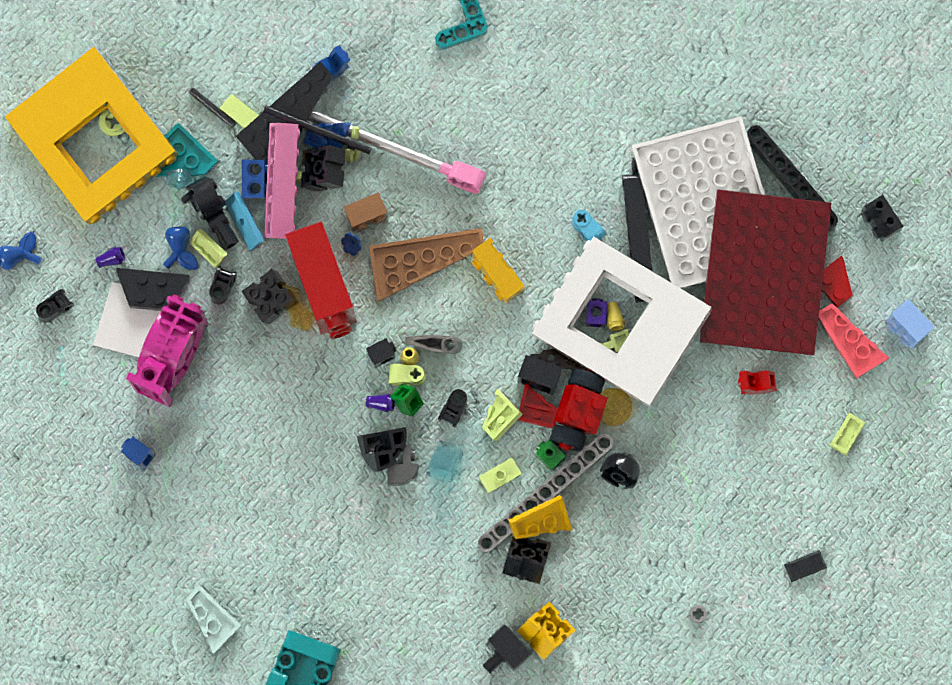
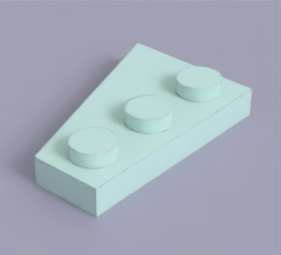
M200 585L186 598L213 654H215L239 630L241 625Z

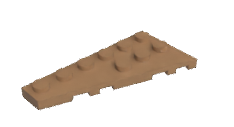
M482 228L370 245L369 250L377 301L380 302L472 255V250L484 242Z

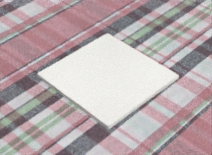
M112 282L93 346L139 358L145 339L161 311L130 308L121 284Z

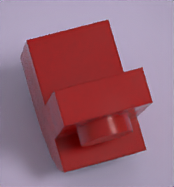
M769 370L754 373L750 371L739 372L738 385L741 388V394L755 395L777 391L775 372Z

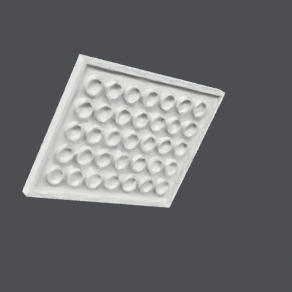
M742 116L635 144L631 147L670 283L680 289L706 283L716 190L765 195Z

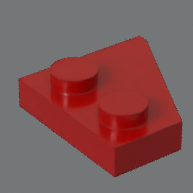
M842 255L824 269L822 291L837 308L853 296Z

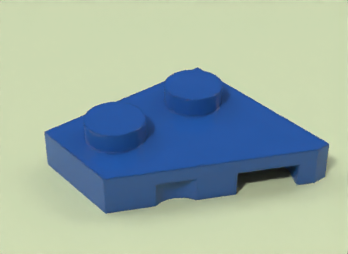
M351 123L314 125L347 137ZM309 130L303 142L316 149L327 145L343 148V144Z

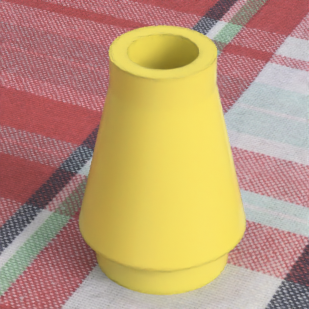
M607 303V327L613 332L624 329L626 322L618 307V303Z
M408 347L401 352L400 360L404 365H415L419 360V354L414 348ZM408 352H411L412 356L407 357L406 354H408Z

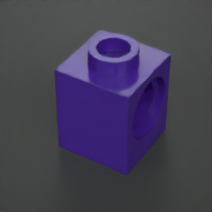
M592 298V301L588 302L587 327L605 328L607 302H603V299ZM595 308L600 309L602 312L598 317L593 316L591 313Z

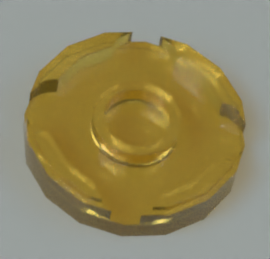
M609 388L602 391L600 395L607 397L608 400L601 422L612 427L622 425L629 419L633 407L629 395L618 388Z

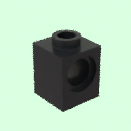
M387 338L366 348V352L375 368L396 358L395 352L397 350L393 342H388Z

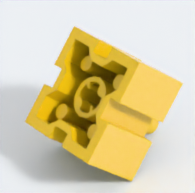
M550 602L532 615L517 630L543 660L576 631L566 619L561 620L558 616L559 611Z

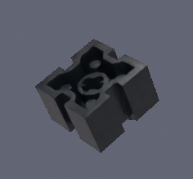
M327 145L318 147V149L303 150L302 165L305 166V172H301V188L319 192L328 190V188L343 187L345 173L341 170V167L345 165L344 149Z
M273 269L260 277L262 281L260 284L253 282L241 291L249 304L257 306L254 311L260 320L268 325L281 316L278 311L281 309L288 311L299 302L290 289L283 288L286 282L279 272Z
M513 536L502 574L516 578L518 576L519 580L525 579L526 581L540 584L551 542L537 538L536 541L529 540V537L516 539Z

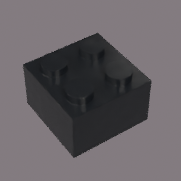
M535 354L525 355L518 374L517 383L522 385L528 384L531 388L554 395L561 376L562 367H559V363L551 360L548 362L542 361L541 357Z

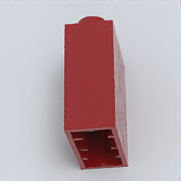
M322 221L285 234L320 334L329 333L331 339L341 338L352 332L350 325L357 322Z

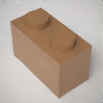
M379 192L344 206L345 214L353 231H363L368 228V225L372 223L380 224L388 217Z

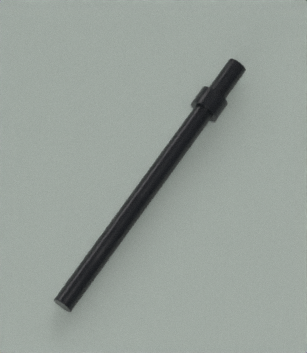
M267 105L264 108L263 112L291 124H298L301 128L346 145L348 149L353 151L356 149L370 155L372 148L359 143V140L346 138Z

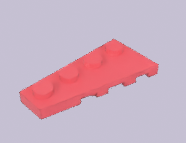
M830 304L819 311V322L856 379L889 359L836 306Z

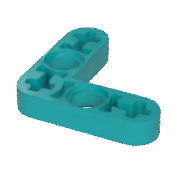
M459 0L467 22L438 32L435 37L437 47L448 49L486 34L487 22L478 0H470L468 3L467 0ZM470 6H475L478 9L475 15H470L467 12ZM476 24L483 26L482 31L475 29ZM468 26H471L472 35H470ZM459 29L467 32L464 38L457 37L456 32ZM451 32H453V38L455 39V41H452V38H449L451 37ZM441 36H444V38H449L447 39L446 44H444L442 41L439 42L441 40Z

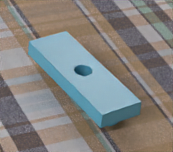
M235 192L225 201L226 206L249 250H255L264 242L262 233L258 230L245 200L239 192Z

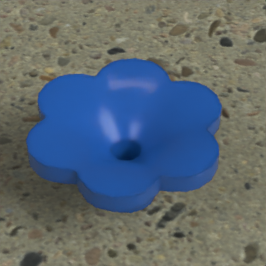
M346 233L345 237L341 239L344 252L356 256L361 251L362 246L357 236Z

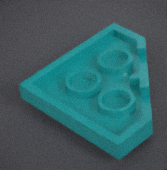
M177 123L165 137L179 155L176 156V160L172 164H166L162 167L161 172L154 177L206 176L219 161L187 130Z

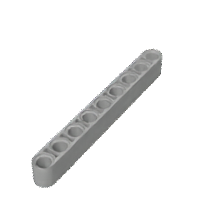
M607 434L598 436L486 531L478 540L479 550L485 554L491 553L513 534L508 520L514 514L520 515L528 511L525 507L527 502H534L538 506L557 497L609 453L613 446L611 436ZM605 439L609 442L610 446L605 449L601 448L599 441ZM592 452L595 455V459L588 461L585 459L584 454ZM576 464L580 467V472L572 473L569 467ZM563 477L566 483L563 486H558L555 483V479ZM548 489L551 492V496L546 499L541 497V490ZM498 527L506 528V535H497L496 529ZM484 539H489L492 542V546L489 549L481 546V542Z

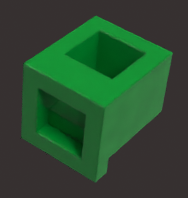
M401 384L390 396L396 402L401 413L411 417L424 404L416 388Z

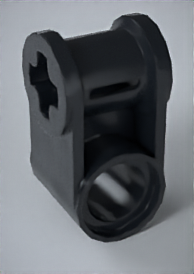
M218 266L209 290L213 303L220 305L226 302L237 277L236 271L230 272L222 269V266ZM216 291L224 292L221 297H214Z
M64 289L56 291L37 305L36 313L41 321L51 322L74 306V303L70 302L64 294ZM45 308L50 309V314L47 316L41 315L42 310Z
M461 389L452 391L440 412L438 420L451 423L452 427L456 428L468 401L465 391ZM462 394L464 401L462 403H455L453 400L454 396Z

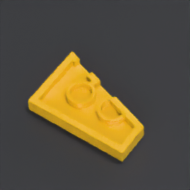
M560 495L508 520L513 536L516 539L538 536L541 533L549 532L552 534L560 530H572L563 498Z

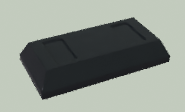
M820 550L784 564L791 583L827 568Z

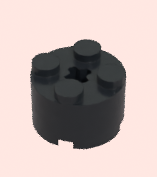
M206 176L185 187V190L190 191L186 194L196 212L200 211L202 213L199 217L203 221L222 211L226 205L222 195L219 196L215 190L218 188L215 181Z

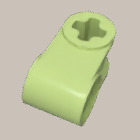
M389 365V385H421L426 380L424 370L418 365ZM418 371L421 376L415 379L412 375H415Z

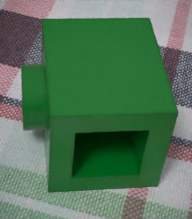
M550 440L546 443L542 441L536 447L537 452L535 456L551 472L566 457Z

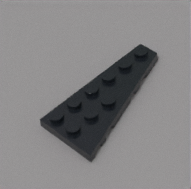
M319 62L269 107L307 121L334 76L322 62ZM262 112L238 133L236 138L255 160H268L270 123H291ZM298 126V129L300 130V133H301V131L303 130V128H301V127Z

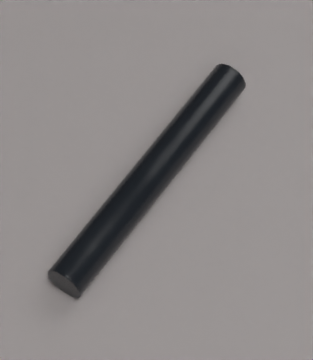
M194 87L189 90L188 93L229 127H234L236 122Z

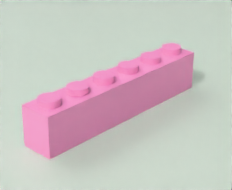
M270 123L265 238L286 239L285 234L295 231V225L293 224L296 214L294 200L297 195L295 180L298 175L296 160L299 156L297 140L300 137L298 124Z

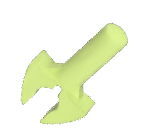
M352 127L351 138L358 140L359 127ZM344 149L345 161L356 162L361 151Z

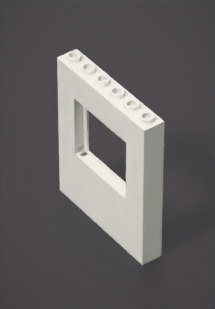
M593 236L591 241L588 240L583 247L585 251L581 257L577 256L573 263L574 268L571 273L567 272L564 276L562 287L560 289L557 288L552 296L554 299L551 304H547L543 309L541 320H537L533 325L532 334L538 340L601 376L610 384L651 408L709 317L712 307ZM604 277L649 303L618 353H615L573 327Z

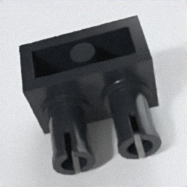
M884 195L866 204L861 210L862 218L866 223H870L873 228L871 229L873 235L877 239L879 238L881 242L898 233L904 227Z

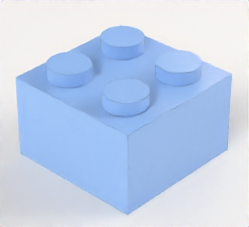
M909 299L898 307L886 320L888 323L887 327L893 333L896 332L901 337L900 341L911 349L935 328Z

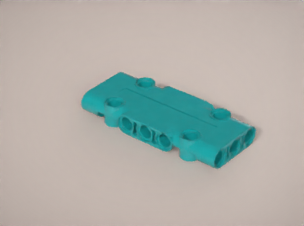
M288 630L266 685H328L341 649ZM285 655L291 657V663L288 666L281 664V658ZM326 669L328 671L326 679L321 680L318 678L319 670Z

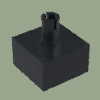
M504 624L487 640L495 654L482 666L491 674L503 662L514 672L531 656V652Z

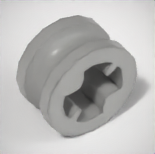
M696 605L689 611V618L694 623H701L707 617V611L703 606ZM697 609L701 610L700 613L703 612V616L699 620L695 619L696 616L693 617L692 614Z

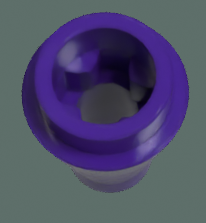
M114 246L96 257V263L99 268L122 264L126 260L123 249L120 246Z
M390 394L367 396L366 407L388 413L389 411H394L395 401L391 399Z

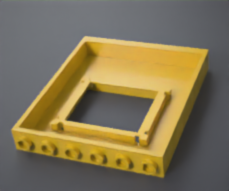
M92 47L5 116L82 219L89 225L97 223L102 218L101 215L106 211H112L120 200H126L130 197L134 189L144 186L148 178L158 175L162 167L166 164H172L176 160V156L179 155L95 47ZM108 108L138 148L91 184L61 144Z

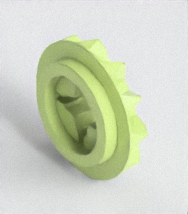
M107 108L99 117V126L102 132L108 136L118 137V135L125 133V130L120 124H115L113 128L111 127L112 124L108 120H114L115 117Z

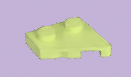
M499 389L495 391L496 398L493 406L490 405L488 416L482 426L485 432L496 442L523 415Z

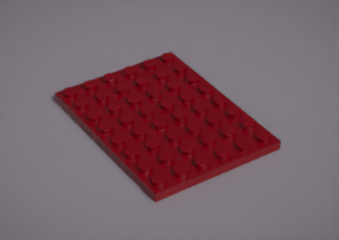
M716 190L704 303L712 307V312L700 329L699 342L814 356L832 203Z

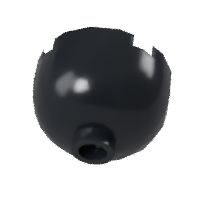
M626 452L611 454L605 459L600 469V472L602 471L601 476L605 481L615 487H619V484L625 485L624 489L635 487L640 474L638 463L631 454Z

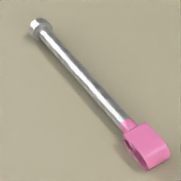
M315 110L308 118L309 121L316 124L344 123ZM350 125L347 136L351 137L352 127H354L352 125ZM360 129L359 141L447 176L446 180L448 183L468 192L479 193L486 179L484 171L463 162L455 161L453 165H450Z

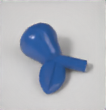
M168 228L165 232V238L173 253L163 265L169 269L178 260L179 264L186 269H198L197 259L192 253L186 251L190 238L188 228Z
M33 231L28 232L21 238L19 246L5 245L0 247V267L2 269L11 270L24 258L38 265L40 264L42 258L31 253L37 242Z

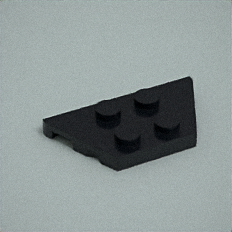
M116 268L130 308L161 311L163 307L168 305L167 297H172L173 294L179 296L186 282L188 283L190 280V275Z

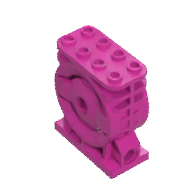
M174 294L172 297H167L168 305L162 308L145 339L139 355L136 375L129 372L126 377L127 382L135 392L168 407H171L173 403L170 392L172 388H175L181 382L189 369L204 335V328L209 325L199 305L192 302L189 305L183 301V298Z

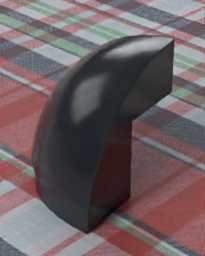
M406 427L357 436L360 451L368 467L375 472H379L392 466L405 448L407 431Z

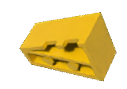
M490 237L472 250L473 261L471 263L477 271L481 270L485 275L483 279L487 285H492L496 291L494 293L500 301L504 300L505 303H508L525 290V286L512 267H509L503 259V254L498 252L492 243L494 241Z

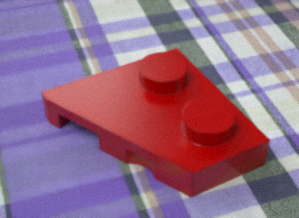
M525 384L519 407L523 415L517 421L553 429L558 409L546 401L540 394L536 393L528 384Z

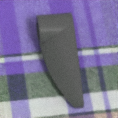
M440 335L405 337V343L435 352L457 354L463 347L462 341L457 337ZM449 343H454L455 347L451 349Z

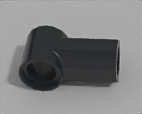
M223 210L206 219L212 232L217 235L225 250L232 248L239 242Z

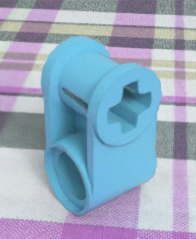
M586 210L575 212L572 225L586 242L588 240L591 241L593 236L601 240L606 235L603 227ZM578 217L580 219L585 218L584 223L582 221L579 223L577 221Z

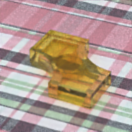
M284 285L283 288L290 289L299 301L288 310L290 315L289 326L309 331L313 312L307 310L301 303V289Z

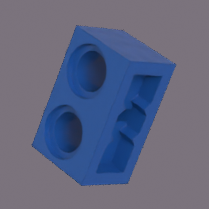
M242 160V198H266L268 160ZM255 164L261 167V172L258 175L252 171ZM255 183H258L261 187L258 194L252 190V186Z
M134 436L131 439L127 438L121 446L123 448L121 452L143 470L146 469L156 456L150 448Z

